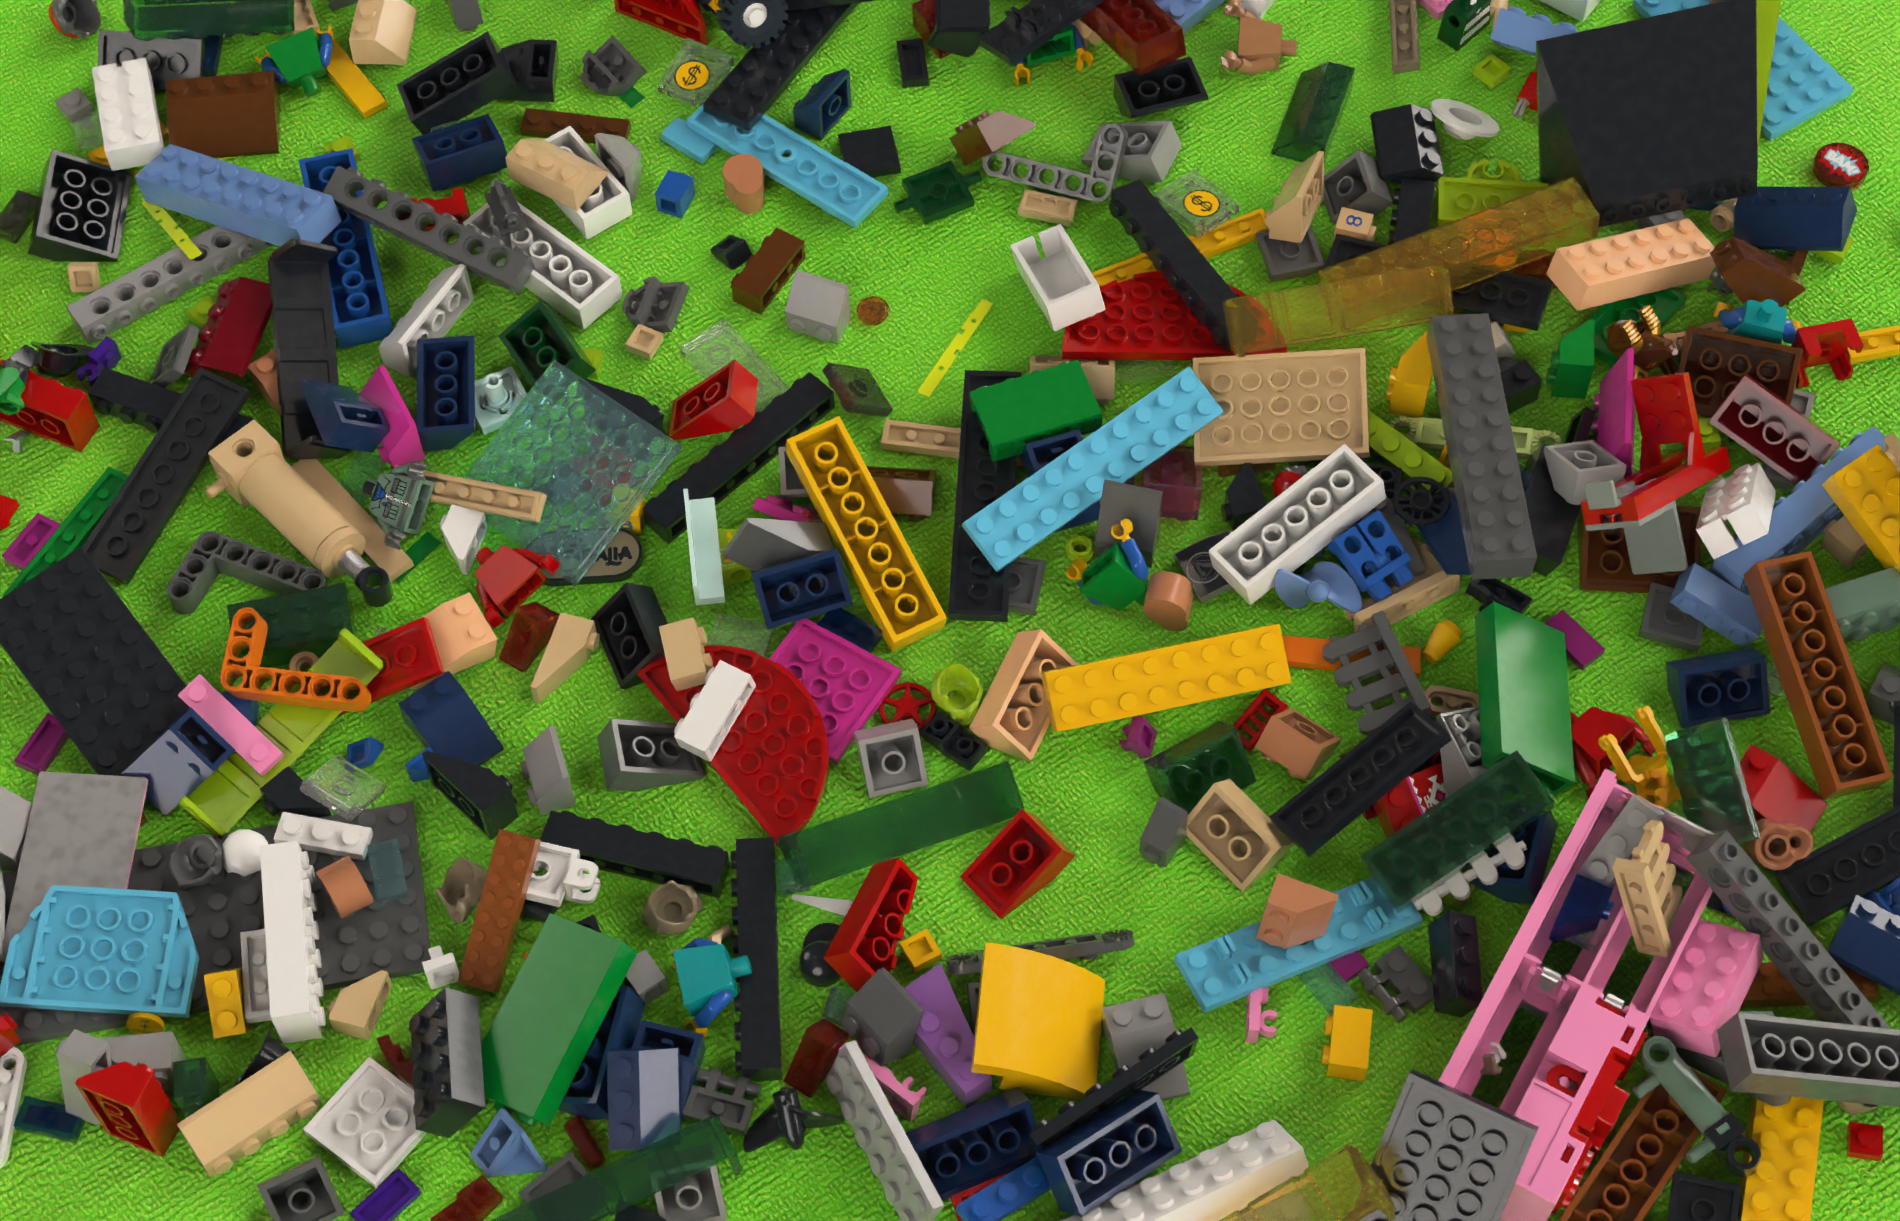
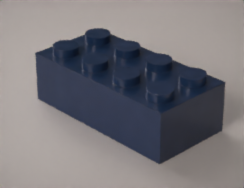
M1137 1089L1036 1154L1060 1211L1083 1216L1182 1152V1149L1159 1093Z

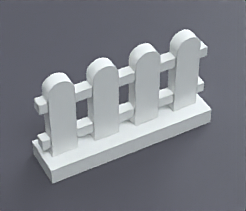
M1492 795L1385 856L1390 869L1396 874L1401 885L1403 886L1408 883L1416 895L1417 899L1413 901L1416 909L1424 908L1427 914L1436 916L1443 910V903L1441 901L1443 896L1451 893L1457 900L1467 899L1471 893L1468 882L1478 877L1485 885L1494 884L1498 879L1495 867L1506 862L1508 867L1514 870L1522 868L1526 862L1523 852L1527 850V847L1523 840L1518 843L1515 841L1507 829L1511 823L1507 816L1504 817L1501 804L1495 795ZM1489 837L1499 851L1497 855L1491 858L1488 857L1480 845L1481 841ZM1460 853H1463L1472 869L1463 874L1452 859ZM1433 868L1437 870L1445 883L1434 889L1425 875L1426 872Z

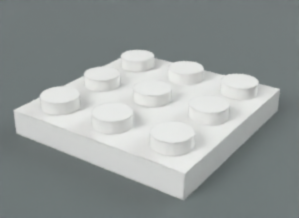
M370 1057L366 1059L303 1128L306 1135L376 1189L427 1134V1132L416 1130L415 1115L413 1113L414 1090Z

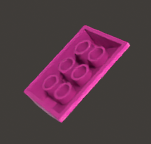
M1628 348L1600 382V394H1594V411H1599V417H1594L1593 434H1598V441L1595 442L1627 465L1624 478L1633 474L1635 401L1631 381L1635 379L1634 348Z

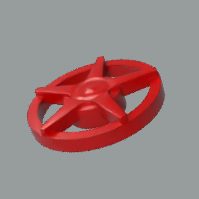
M909 682L894 685L879 705L880 717L884 724L913 719L918 724L919 732L935 716L936 711L935 701L932 699L931 693L925 687ZM910 689L922 693L926 698L917 700L911 696ZM905 690V695L898 700L889 698L895 692ZM885 704L895 707L896 715L891 722L885 715ZM930 704V714L922 722L919 717V708Z

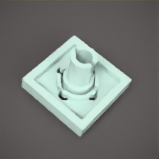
M512 366L475 381V420L483 435L536 414L534 405Z

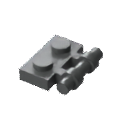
M1400 945L1375 961L1374 968L1379 973L1378 975H1373L1367 967L1362 969L1357 975L1364 983L1363 988L1369 994H1374L1381 1002L1382 1010L1388 1016L1392 1015L1398 1023H1401L1408 1016L1403 1010V1006L1407 1005L1415 1014L1434 1001L1433 983ZM1389 984L1397 996L1392 997L1383 986Z
M700 1068L697 1074V1081L707 1084L705 1088L692 1085L682 1113L683 1119L745 1136L755 1105L753 1101L744 1098L747 1094L759 1097L762 1085L750 1082V1078L740 1076L735 1078L724 1075L722 1070L715 1068L711 1071ZM722 1087L733 1090L734 1093L731 1096L717 1092V1089Z

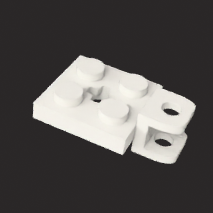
M541 842L533 871L545 868L546 874L535 876L532 873L525 899L556 907L561 906L564 896L568 901L582 904L593 903L601 886L600 880L596 877L599 872L598 866L593 862L580 859L579 850ZM589 889H591V890H590L589 892H587V893H582V892L580 891V890H589Z

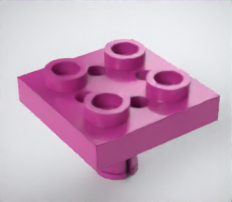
M768 494L767 498L756 497L753 509L775 517L777 520L823 523L821 518L818 517L817 510L807 506H792V500L781 498L779 495L775 497Z

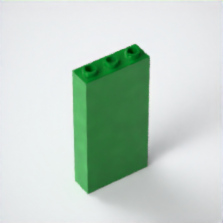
M1493 602L1475 616L1482 766L1556 796L1575 783L1565 633Z
M552 913L549 914L481 1045L485 1106L490 1101L495 1103L493 1109L499 1111V1109L505 1108L510 1115L512 1112L519 1114L517 1119L527 1125L535 1127L538 1122L547 1127L550 1126L638 952L621 940Z

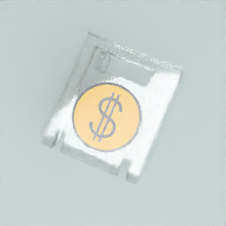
M686 38L660 80L658 92L664 94L667 91L669 97L695 107L700 100L699 106H701L728 75L735 63L733 55ZM698 54L715 60V62L713 63L705 59L699 58Z
M1194 169L1155 194L1157 201L1172 219L1198 239L1204 236L1205 232L1210 233L1229 220L1231 215L1239 212V206L1234 200ZM1184 189H1186L1185 192H1183V193L1180 194L1179 196L1175 197L1176 194H1178V193H1180L1181 191H1183Z

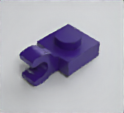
M106 337L88 355L90 361L78 369L76 373L78 379L82 382L87 376H91L87 381L90 387H92L105 367L113 369L122 357L114 340Z

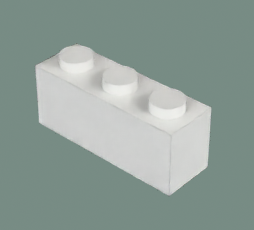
M719 660L716 667H712L705 678L706 684L700 693L694 695L685 719L679 720L674 730V738L679 747L709 762L712 761L756 687L750 674Z

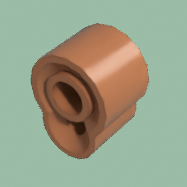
M737 154L730 157L722 168L725 195L743 213L752 214L760 211L764 206L765 191L762 163L758 158L749 154Z
M1161 571L1151 575L1142 608L1144 614L1167 630H1185L1188 626L1194 600L1191 582L1186 577L1173 572Z
M1761 819L1747 828L1743 846L1746 854L1756 863L1771 870H1783L1790 867L1796 860L1803 859L1811 853L1813 838L1807 829L1792 822Z
M348 855L316 871V875L325 893L341 919L374 903L363 877Z

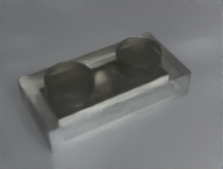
M17 190L0 214V239L17 244L35 217L38 196Z

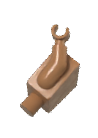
M1229 0V3L1225 6L1224 14L1227 16L1236 15L1240 25L1237 56L1234 52L1225 50L1226 58L1221 56L1224 69L1231 70L1235 68L1236 73L1254 75L1278 70L1280 56L1296 57L1297 41L1281 40L1282 26L1280 24L1257 18L1247 9L1243 10L1241 8V0Z

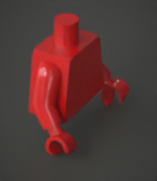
M504 545L495 553L489 547L482 548L476 555V560L481 564L475 571V575L479 580L476 585V592L484 611L483 616L491 627L496 628L506 621L499 615V609L506 617L510 616L547 580L540 569H547L553 576L561 566V563L555 560L550 553L542 555L520 547L512 550Z
M1590 707L1580 717L1570 711L1574 768L1583 784H1586L1589 788L1586 790L1588 799L1598 783L1596 779L1601 777L1604 769L1608 770L1613 766L1607 753L1598 743V739L1603 735L1612 734L1624 755L1636 745V740L1641 743V747L1647 755L1652 756L1656 751L1649 737L1644 733L1645 730L1629 716L1603 711L1597 707Z

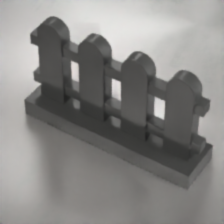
M1383 610L1372 614V626L1366 627L1364 623L1358 626V632L1338 639L1337 635L1330 637L1331 643L1326 644L1322 649L1323 658L1329 663L1341 662L1342 667H1339L1334 672L1335 683L1341 687L1352 684L1354 691L1347 694L1346 704L1352 711L1364 709L1366 715L1358 720V729L1361 734L1370 735L1410 701L1433 719L1431 705ZM1382 644L1384 650L1378 651L1376 645ZM1367 649L1369 650L1371 655L1350 663L1349 656ZM1394 668L1396 674L1390 675L1388 669ZM1378 673L1381 674L1383 679L1362 687L1361 680ZM1406 692L1408 698L1402 699L1400 693ZM1390 697L1395 702L1376 711L1371 706Z

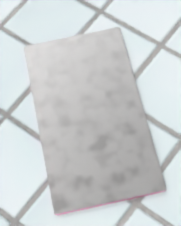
M44 771L39 773L6 924L1 962L6 961L9 942L15 934L19 935L31 919L29 917L30 914L43 902L44 896L52 885L127 889L148 787V779L146 777Z

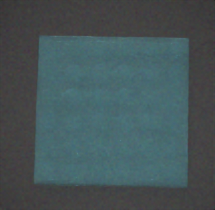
M553 360L462 478L546 494L547 498L540 523L485 513V522L520 548L542 555L550 553L555 560L561 563L556 573L576 586L682 447L654 426L556 360Z

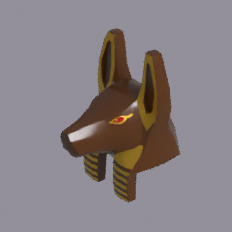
M1646 305L1638 311L1642 322L1619 320L1608 327L1607 347L1618 360L1628 348H1634L1635 379L1648 377L1647 372L1656 367H1659L1664 375L1677 373L1673 356L1678 354L1676 343L1674 340L1661 337L1660 320L1650 305Z

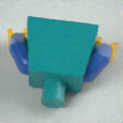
M1766 299L1763 302L1747 300L1741 308L1734 310V307L1729 304L1717 302L1713 317H1717L1722 325L1728 328L1727 334L1776 344H1782V339L1785 343L1795 342L1797 328H1801L1802 324L1800 321L1786 319L1787 310L1779 307L1777 302L1772 299Z
M696 938L682 949H673L671 956L675 960L672 967L677 969L684 1006L692 1017L695 1016L694 1020H687L684 1023V1027L687 1030H694L693 1032L703 1034V1038H705L708 1033L707 1026L731 1002L732 998L738 995L735 978L751 974L752 968L747 955L731 959L724 945Z

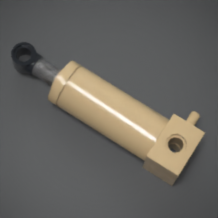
M253 419L208 452L218 479L205 489V493L209 498L215 497L225 489L243 508L252 504L325 577L333 578L343 573L351 577L355 581L356 587L362 591L364 600L370 606L383 607L392 600L393 590L387 572L382 568L369 566L361 558L366 547V539L284 460L279 443L259 423Z

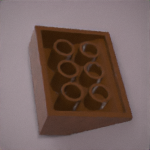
M274 71L166 80L169 144L216 159L279 153L280 92Z
M1688 326L1683 340L1677 373L1689 372L1697 415L1711 418L1744 372L1791 405L1803 349Z
M1676 506L1688 568L1694 563L1700 566L1701 538L1696 531L1701 507ZM1581 507L1578 514L1577 533L1580 590L1648 593L1651 582L1675 588L1679 575L1684 571L1633 574L1624 528L1586 531Z

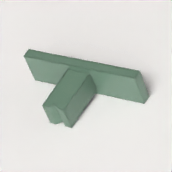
M20 430L5 438V441H13V452L22 451V438L29 435L30 431Z

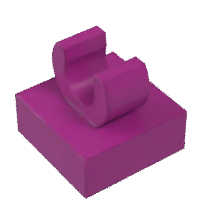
M1134 716L1131 725H1126L1122 729L1128 736L1127 740H1119V744L1126 751L1133 750L1140 758H1151L1157 731L1144 716Z

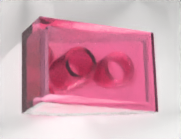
M1176 446L1142 470L1141 487L1163 491L1161 517L1175 518L1179 521H1198L1202 493V465L1195 466L1194 447Z

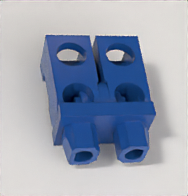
M1379 510L1333 539L1327 545L1332 555L1336 554L1347 569L1348 574L1357 584L1359 591L1363 593L1367 590L1376 602L1392 593L1384 580L1389 575H1391L1399 588L1414 578L1407 564L1412 559L1407 552L1405 553L1401 543Z

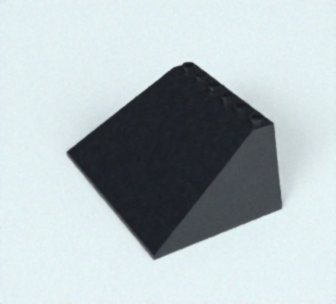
M1728 0L1536 41L1539 178L1542 183H1548L1549 189L1593 227L1612 225L1757 194L1756 0Z

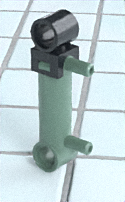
M1663 1036L1649 1038L1642 1050V1065L1650 1075L1632 1088L1634 1094L1638 1098H1642L1661 1084L1704 1136L1700 1143L1686 1152V1157L1691 1163H1696L1710 1151H1713L1717 1157L1726 1152L1725 1164L1733 1175L1748 1177L1754 1174L1761 1158L1758 1144L1754 1140L1745 1137V1128L1731 1112L1727 1113L1678 1055L1672 1041ZM1655 1050H1660L1666 1053L1668 1058L1663 1062H1657L1650 1057V1054ZM1738 1151L1748 1152L1752 1157V1161L1747 1164L1739 1163L1734 1158V1154Z

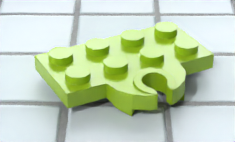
M1488 159L1479 162L1474 161L1468 169L1466 178L1440 177L1438 179L1437 226L1472 229L1490 228L1493 230L1547 233L1548 183L1521 182L1519 171L1514 163L1510 165L1505 161L1498 160L1496 171L1499 175L1492 176L1487 173Z

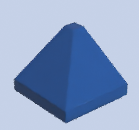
M373 737L349 744L347 747L346 772L351 773L372 765L383 750L384 744Z
M427 747L406 763L405 766L412 782L430 779L422 757L425 751L433 752L430 747Z

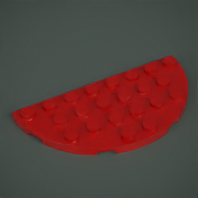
M1160 271L1134 274L1133 279L1119 283L1115 280L1102 286L1100 291L1106 310L1065 328L1062 342V359L1193 361V358L1286 353L1287 348L1280 329H1276L1270 321L1269 313L1250 296L1227 284L1259 324L1255 342L1226 353L1222 346L1214 341L1208 329L1199 323L1195 313L1184 304L1177 291L1169 286L1164 275Z
M704 646L705 654L710 653L714 667H716L719 660L750 674L756 684L736 721L709 763L766 833L773 837L775 844L782 851L805 828L813 816L825 789L829 770V743L822 716L805 686L781 664L762 657L757 652L739 647ZM665 656L637 672L641 680L677 723L680 719H685L690 710L692 698L696 693H700L705 685L702 684L676 691L670 681Z

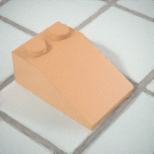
M470 593L445 602L423 616L430 622L444 673L449 671L451 674H455L495 657L497 638ZM439 676L419 683L412 687L414 690L419 689L429 684Z

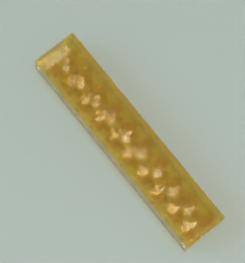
M1571 177L1318 271L1319 293L1339 328L1344 332L1551 255L1558 248L1583 243L1598 237L1600 215L1575 177Z

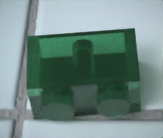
M206 1057L173 1062L174 1099L185 1118L220 1096L219 1081Z

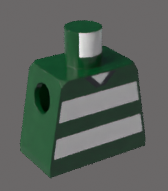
M1452 0L1445 9L1437 38L1458 52L1489 25L1491 1Z

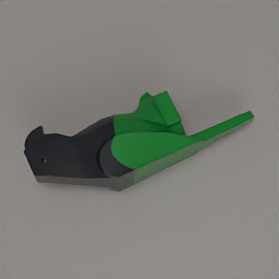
M26 344L0 365V411L8 415L16 414L20 409L24 408L21 395L27 386L28 372L34 366L39 367L42 364L39 353Z

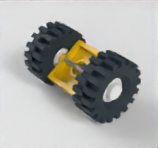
M697 0L706 11H711L720 18L718 20L720 26L739 46L742 44L745 48L749 49L751 44L755 49L761 48V42L767 46L771 43L769 39L772 36L777 39L780 36L777 33L778 29L784 30L786 26L782 21L788 20V14L784 11L788 10V5L784 0Z

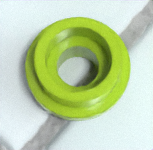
M1083 535L1072 537L1067 542L1065 548L1066 556L1072 562L1077 558H1082L1085 562H1088L1093 558L1095 551L1092 541ZM1081 549L1084 552H1076V550Z

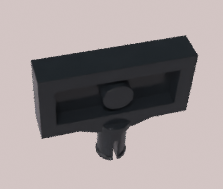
M1496 578L1472 580L1465 592L1477 601L1484 603L1480 606L1479 612L1491 603L1496 602L1524 614L1533 600L1531 597Z

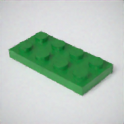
M1668 288L1604 304L1589 319L1595 320L1594 356L1613 367L1618 359L1607 347L1608 327L1612 323L1619 320L1642 322L1638 311L1644 306L1650 305L1660 320L1662 328L1685 305L1687 297L1673 288Z

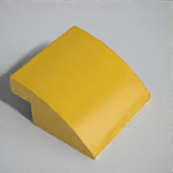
M986 942L982 959L971 1072L1000 1076L999 1090L1010 1091L1018 1087L1022 1093L1076 1100L1084 1099L1086 1097L1085 1092L1097 1084L1105 979L1080 966L1050 955Z

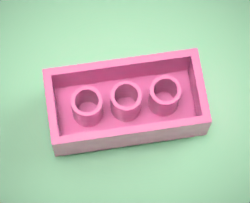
M1698 919L1650 1016L1653 1036L1666 1037L1676 1047L1716 1058L1721 1049L1717 1030L1739 1011L1764 959L1760 935Z

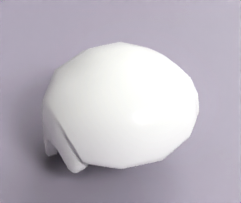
M249 829L236 830L229 834L222 844V864L228 873L234 872L244 877L260 871V846L268 845L265 837Z

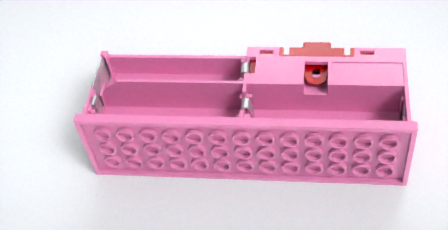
M1604 769L1439 1079V1082L1471 1096L1482 1076L1480 1075V1071L1484 1067L1482 1057L1484 1054L1490 1053L1491 1042L1499 1044L1516 1010H1520L1522 1007L1528 1013L1544 1019L1543 1025L1499 1109L1539 1127L1499 1221H1547L1550 1214L1556 1215L1560 1207L1565 1210L1567 1209L1581 1183L1585 1171L1590 1163H1593L1630 1094L1615 1086L1618 1080L1623 1081L1647 1036V1033L1643 1032L1713 891L1686 857L1703 838L1714 835V833L1653 804L1665 813L1660 820L1664 826L1660 842L1668 843L1670 847L1666 863L1674 864L1676 867L1673 882L1683 886L1685 881L1689 883L1686 887L1687 892L1667 930L1672 944L1669 957L1654 955L1629 1006H1625L1622 1009L1625 1001L1611 993H1608L1605 999H1603L1604 994L1602 992L1632 935L1616 883L1570 973L1566 974L1564 978L1561 974L1546 966H1541L1542 960L1569 911V908L1563 905V902L1577 888V885L1584 880L1577 872L1631 797L1635 795L1629 792V789L1617 784L1618 779L1615 778L1617 774L1607 769Z

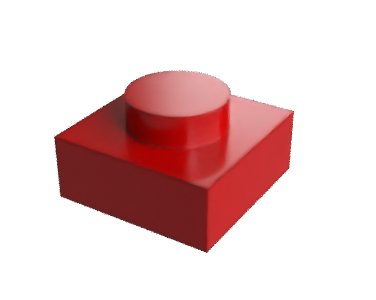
M1850 1122L1847 1126V1157L1880 1161L1883 1157V1126Z

